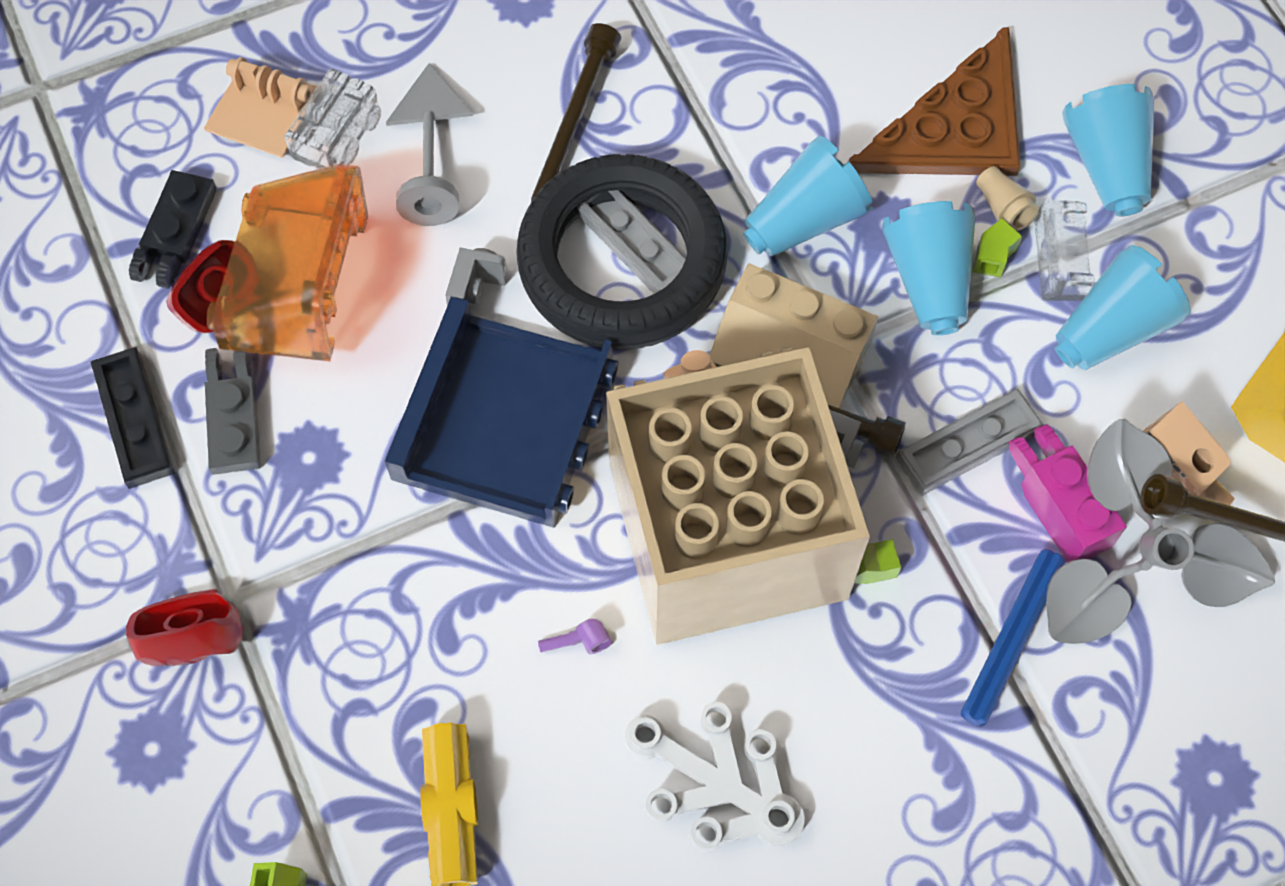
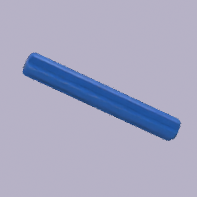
M1043 549L1037 556L961 710V717L973 725L983 727L988 722L1046 603L1050 579L1056 570L1065 564V559L1060 554L1050 549Z

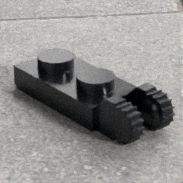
M171 170L138 244L139 247L133 253L128 269V275L131 280L143 282L146 276H148V271H150L155 258L159 257L161 260L156 271V285L166 289L172 286L182 263L186 264L217 192L214 179Z

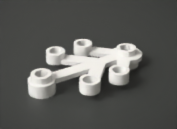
M721 702L709 703L701 713V727L709 735L716 767L665 735L663 724L657 718L650 715H641L628 723L625 730V745L633 757L639 760H651L659 757L703 785V787L675 793L664 788L653 790L646 799V813L652 821L663 824L671 821L675 815L729 803L748 813V815L723 822H718L711 817L697 819L692 824L690 831L691 843L697 850L710 852L721 843L752 836H758L762 841L772 846H785L794 842L801 834L805 821L804 812L795 798L782 793L773 758L776 750V740L769 731L764 729L752 731L747 736L744 746L747 758L755 763L760 795L742 784L729 732L732 713L725 704ZM712 712H719L724 715L726 722L720 727H713L707 722L706 718ZM642 727H649L654 731L655 737L650 742H640L635 736L637 730ZM756 739H763L768 742L770 750L766 754H756L751 748V743ZM657 798H665L669 800L672 807L668 813L661 815L653 811L651 807L652 802ZM773 810L784 811L788 817V823L782 827L774 826L769 820V813ZM702 826L712 827L716 832V838L710 843H703L698 840L696 831Z

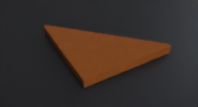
M1002 27L991 41L984 47H979L956 67V71L942 83L938 82L920 97L908 112L901 118H896L859 154L851 156L848 162L851 163L857 173L980 175L984 170L995 166L1006 176H1017L1020 170V156L1009 27Z

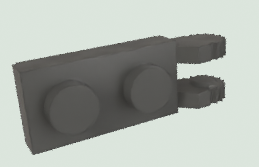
M246 344L235 345L233 358L237 378L222 380V358L218 349L210 348L205 350V370L208 382H204L208 468L212 475L260 469L261 467L256 384L251 376L250 356Z

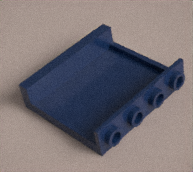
M451 297L384 461L390 479L554 528L559 513L567 514L570 509L575 487L570 485L574 471H582L586 464L590 444L586 443L585 440L589 429H597L600 424L604 410V402L600 401L604 387L612 388L617 375L619 361L613 360L612 341L605 339L601 351L473 316L471 315L469 301Z

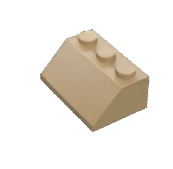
M748 263L728 301L709 355L714 363L725 366L760 358L761 353L772 351L774 355L779 354L783 348L792 347L793 350L809 347L827 404L841 408L871 345L878 316Z

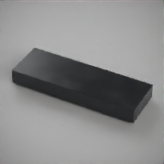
M137 347L90 361L122 477L128 489L176 474L141 354Z

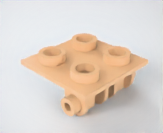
M239 57L237 60L230 59L226 65V75L231 76L232 81L204 126V131L284 158L319 97L322 88L307 83L304 78L299 77L295 79L283 75L281 70L275 69L272 71L269 66L263 65L260 67L248 63V60L243 57Z

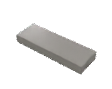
M620 190L608 191L615 201L605 202L590 208L588 203L600 195L597 194L577 205L576 208L580 211L579 217L653 294L665 288L678 275L686 257Z
M1017 388L899 450L896 459L920 495L923 496L1009 450V441L1017 437H1022L1025 440L1034 437V429L1044 424Z

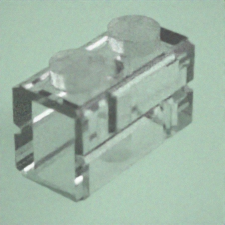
M331 68L284 136L293 159L310 167L315 166L317 170L333 177L337 176L344 164H352L359 151L360 139L366 130L373 131L376 128L381 117V107L379 106L376 89L369 83L357 78L351 79L349 75Z

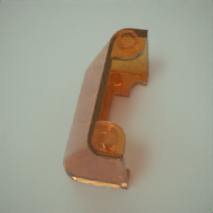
M337 164L255 184L250 193L246 192L244 194L241 206L242 221L217 302L212 301L207 312V326L209 329L214 330L219 349L331 361L335 338L328 337L326 324L330 323L331 317H336L335 292L350 236L357 237L358 233L365 232L369 216L360 167Z

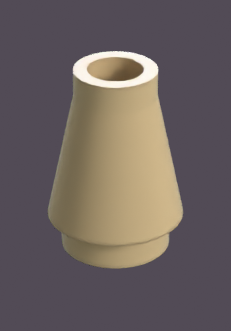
M993 166L984 170L977 178L976 185L982 191L997 221L1003 218L1011 227L1019 231L1027 227L1036 218L1039 212L1036 196L1003 174L997 167Z

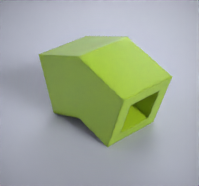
M1003 218L982 233L976 250L974 273L1001 278L1007 258L1017 251L1022 236Z
M893 539L867 543L854 583L870 584L897 578L901 565Z
M280 862L253 863L250 886H305L307 873L302 868Z

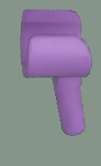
M591 618L585 620L577 626L576 630L570 631L567 634L538 640V647L542 653L570 645L574 646L582 642L587 653L592 655L610 647L612 640L602 622Z

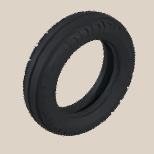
M609 154L599 158L586 159L564 169L539 190L522 219L518 232L516 255L520 279L530 301L552 326L565 335L591 346L603 348L606 339L612 341L614 350L645 348L646 346H653L667 341L685 331L706 312L718 294L724 279L727 266L728 244L725 227L716 205L702 186L693 180L691 176L679 168L671 166L669 163L652 157L647 158V156L636 154ZM620 190L632 203L650 207L666 216L681 233L687 250L683 267L673 281L653 295L632 301H612L598 298L576 286L563 271L557 255L559 244L565 231L580 216V211L576 206L584 200L599 194L588 203L591 208L598 204L615 201L608 191Z

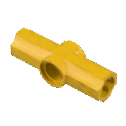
M452 722L433 724L422 729L425 784L421 785L420 788L423 828L425 832H428V861L431 886L477 885L478 874L474 827L478 826V803L475 781L471 779L470 773L471 757L469 754L466 724H455Z

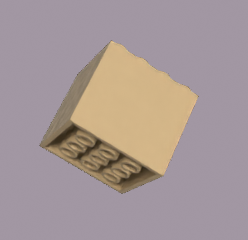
M792 347L783 348L779 354L774 355L772 351L761 353L760 358L648 383L643 379L634 381V386L616 385L614 390L606 392L609 465L656 645L849 599L870 535L809 347L793 350Z

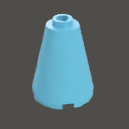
M1135 84L1114 85L1090 91L1082 95L1083 104L1074 109L1071 102L1065 105L1062 111L1064 124L1105 210L1115 211L1118 217L1137 214L1143 210V205L1151 199L1154 122L1153 93L1150 87L1147 86L1144 87V93L1136 92Z
M818 136L809 143L745 219L748 229L743 232V235L757 254L760 255L765 251L772 257L864 216L872 210L873 207L869 206L872 203V198L857 171L850 162L844 165L840 160L833 157L840 150L825 137Z
M952 201L922 203L899 210V220L891 223L888 216L882 224L884 237L920 327L931 330V335L934 336L956 333L959 331V325L967 321L976 218L974 208L968 203H964L965 211L953 210Z
M1130 245L1118 253L1056 333L1055 337L1058 345L1055 347V351L1068 367L1073 369L1078 366L1083 370L1090 369L1181 324L1191 313L1189 300L1174 276L1166 282L1156 271L1163 265L1156 257L1141 247Z

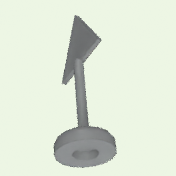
M430 63L427 64L386 121L387 126L423 122V176L409 179L401 185L396 194V209L400 216L410 223L421 226H436L447 223L455 218L459 212V193L454 185L443 178L434 176V120L473 116L471 110Z

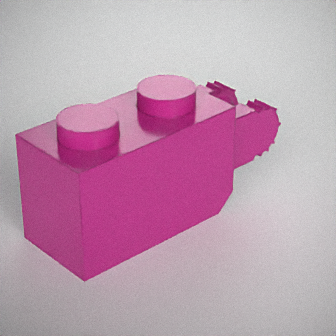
M1048 424L1034 429L1036 442L1046 457L1041 461L1022 437L1009 441V450L1013 460L1016 461L1018 468L1025 477L1021 483L1024 496L1065 560L1069 562L1078 559H1091L1111 549L1127 526L1117 511L1104 508L1092 495L1087 479L1088 467L1074 446L1065 448Z

